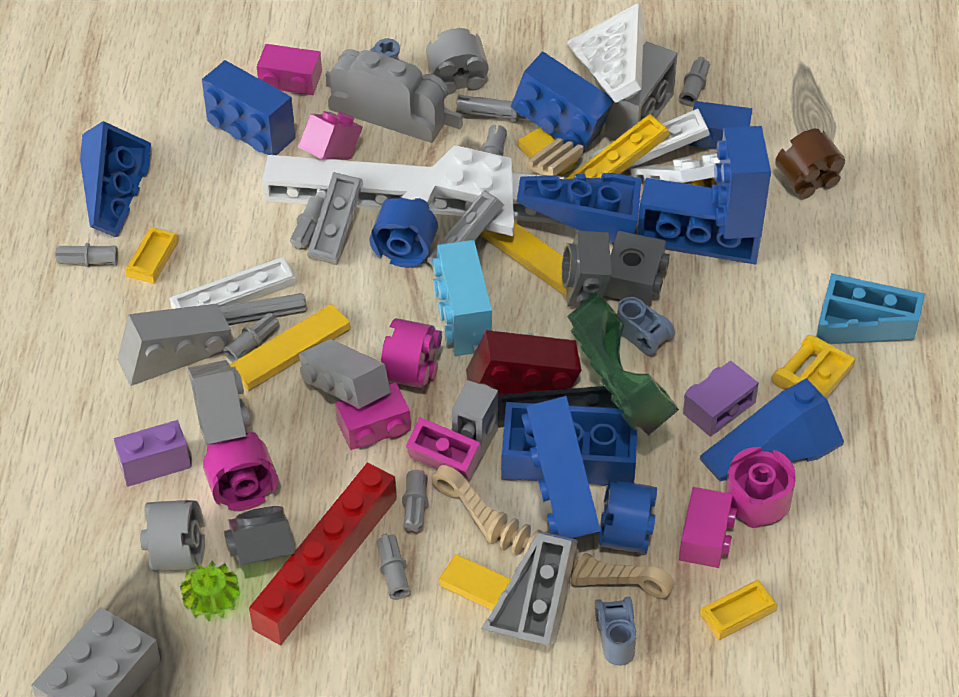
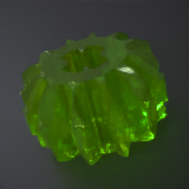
M211 560L208 567H203L197 563L196 572L186 571V581L181 582L180 586L181 595H183L182 601L186 609H191L195 618L204 614L205 618L210 621L213 614H218L223 618L225 615L224 609L234 610L236 606L235 600L239 599L240 588L237 585L238 578L235 572H229V568L225 563L216 568L215 563Z

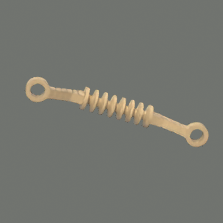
M441 465L433 474L432 483L441 493L449 497H460L488 543L494 544L501 537L499 545L501 549L506 550L513 543L511 553L517 556L525 549L524 557L537 533L542 532L537 529L530 537L531 525L529 524L523 525L518 531L519 520L513 518L506 525L507 514L486 506L468 481L456 469L447 465ZM576 548L571 571L573 572L571 583L576 586L597 585V583L599 585L607 583H638L648 594L664 599L675 585L671 575L657 566L606 565L588 553H584L577 560L579 550Z

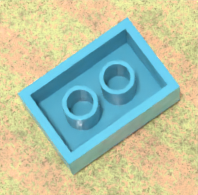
M469 240L437 245V258L432 259L434 276L438 277L433 279L435 297H440V300H442V302H438L441 321L445 320L447 326H444L445 341L447 345L452 344L454 356L474 354L472 345H479L486 330L492 331V308L475 241Z

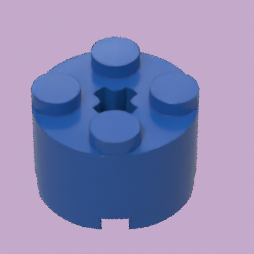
M406 198L386 199L373 226L369 238L370 246L380 258L384 255L391 259L390 264L405 268L416 267L422 264L423 259L427 258L438 230V221L429 209L428 202L421 198L413 200Z
M618 480L608 481L604 496V512L601 514L600 546L647 553L649 535L653 534L655 525V514H651V507H654L656 503L657 487Z

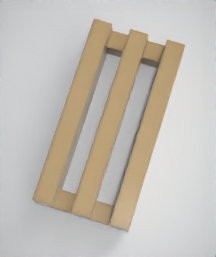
M557 138L528 160L527 170L544 176L557 175L583 155V146L578 144L573 148V142L569 141L563 145V139Z

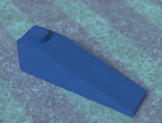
M602 173L600 178H586L585 174H575L574 179H560L556 175L522 176L519 180L516 202L580 231L608 232L609 242L614 243L618 231L631 234L635 232L638 222L642 178L616 173Z
M806 378L779 393L700 455V460L721 482L727 480L728 470L733 458L745 449L762 447V451L773 453V450L781 452L791 462L806 459L809 462L818 460L844 444V440L828 400Z

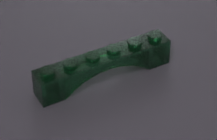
M594 292L567 316L573 325V328L570 330L571 333L582 344L580 346L582 351L592 360L590 362L591 366L603 377L600 379L602 384L613 394L611 399L624 412L622 417L631 428L635 430L637 427H640L649 436L679 410L668 392L650 374H636L623 370L619 350L624 325L614 309L598 293Z

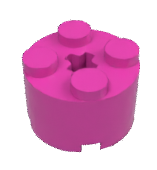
M395 318L389 326L390 328H395L392 337H385L381 354V362L385 364L388 382L423 388L427 384L428 379L434 380L436 377L438 363L434 361L435 350L439 349L441 345L442 331L436 330L434 325Z
M248 432L244 437L211 443L207 446V454L203 460V469L213 498L218 505L220 503L227 505L228 509L233 511L249 510L265 502L264 496L270 490L274 493L278 486V475L265 443L259 439L256 433Z
M752 447L739 452L733 458L729 467L725 493L733 495L731 508L737 509L736 517L744 521L745 525L751 528H758L782 519L791 508L795 487V468L784 454L773 450V453L762 451V447Z

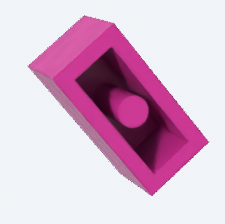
M265 44L256 66L257 76L280 91L314 95L322 74L321 51Z
M323 111V114H310L298 147L321 159H351L363 126L353 122L354 117L343 112H338L337 115L327 111Z
M396 382L389 384L391 393L361 408H357L343 400L335 402L337 423L350 450L367 447L374 442L389 437H397L411 430L410 409Z
M419 417L406 444L410 458L435 469H438L441 465L450 466L460 472L468 483L483 455L480 442Z
M697 487L692 488L681 540L679 561L719 568L721 556L729 555L732 536L726 535L727 528L734 529L737 509L731 508L732 494Z

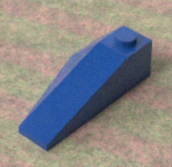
M105 121L82 134L80 164L89 225L91 228L116 237L130 211L129 205L132 198L137 195L140 189L138 185L142 177L148 172L151 143Z

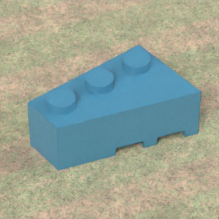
M831 273L816 337L828 344L915 339L925 293Z

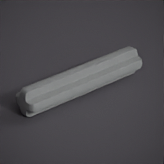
M298 293L221 306L219 308L227 323L233 324L261 319L267 313L280 316L303 312L307 306L304 294Z

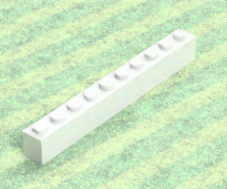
M268 155L262 177L264 201L308 204V200L312 196H319L325 199L332 174L336 172L363 180L355 208L380 210L386 199L401 198L432 167ZM512 173L514 220L560 223L516 202L520 177L544 175ZM435 194L429 209L433 214L463 216L474 202Z

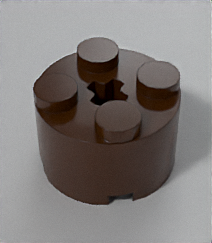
M817 128L804 131L790 140L792 146L786 152L782 148L776 157V167L801 199L809 198L816 189L823 186L826 188L834 187L840 181L839 173L845 165V157L824 130L822 133Z

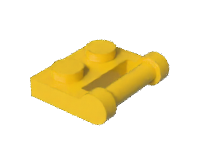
M807 335L802 340L800 349L783 368H778L771 377L773 383L782 389L790 388L807 378L827 399L854 367L856 358L814 335ZM810 355H818L800 377L795 375L796 371Z

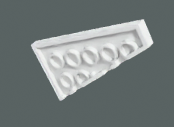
M639 3L567 41L574 54L615 103L622 99H631L641 90L644 10Z

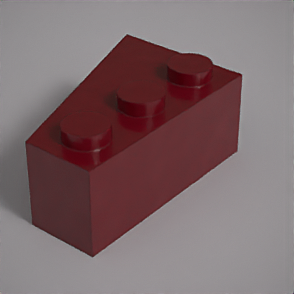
M486 330L466 369L467 380L478 384H486L498 390V395L572 389L582 368L576 340Z

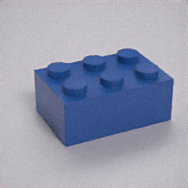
M542 51L524 71L510 107L534 122L545 132L550 133L556 138L563 139L564 144L568 141L573 142V148L578 144L582 145L584 153L600 134L614 101L608 94Z
M226 60L202 78L206 117L212 126L219 127L231 134L235 139L247 143L256 151L266 155L279 154L296 139L292 97Z
M762 126L726 127L723 130L722 141H717V157L720 163H715L714 177L717 185H712V202L718 203V208H716L717 226H722L724 239L762 237L771 177V168Z

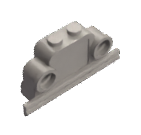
M347 49L340 55L332 71H327L325 74L326 86L331 88V96L328 99L329 110L343 112L356 119L433 143L444 125L457 129L462 128L463 115L444 109V100L448 95L446 83L441 78L432 74L422 76L420 69L413 64L369 50L359 52Z

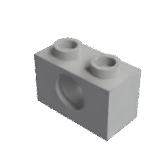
M467 380L452 407V431L480 442L483 452L481 459H483L498 431V390L486 384H478Z

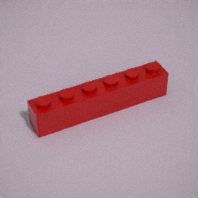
M368 462L294 551L295 554L290 556L250 605L249 611L253 631L280 646L283 644L397 500L395 476Z

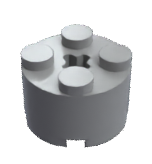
M455 28L437 35L438 40L433 44L431 41L426 48V55L431 74L441 78L446 83L448 95L454 93L456 89L469 88L476 90L484 85V79L488 74L489 67L482 41L478 34L475 36L470 34L468 29Z
M198 501L147 502L145 504L147 529L141 531L140 543L142 550H148L150 569H191L200 566L204 556L205 534L200 535L198 524H203L204 522Z

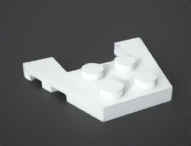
M454 145L401 197L411 200L421 198L428 202L430 206L435 194L474 202L486 190L505 204L486 226V230L510 236L514 234L512 162L509 157Z
M717 152L703 154L702 160H691V157L678 158L673 160L674 165L660 166L653 164L630 168L631 177L644 180L646 178H653L678 183L713 178L715 163H720V160H718Z

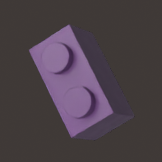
M730 360L721 368L717 367L712 370L708 378L700 384H694L686 391L683 414L711 437L756 403L759 383Z
M178 420L114 438L118 461L127 487L191 468L187 444Z

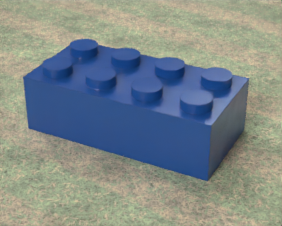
M653 178L645 179L639 205L637 235L666 240L665 250L755 265L757 264L761 237L724 239L722 226H717L716 208H718V203L712 202V188Z
M564 396L526 406L528 413L521 416L526 435L533 434L536 447L530 448L534 467H542L545 480H541L538 483L543 502L550 500L553 513L547 514L551 534L575 538L601 531L567 397Z
M506 402L501 479L545 480L542 467H534L530 448L536 447L533 434L526 435L521 416L528 413L526 406L533 405L532 403ZM569 406L588 483L607 485L609 480L634 483L638 410Z

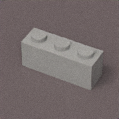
M328 339L299 353L302 365L300 373L305 382L357 408H361L391 393L384 363L337 341Z

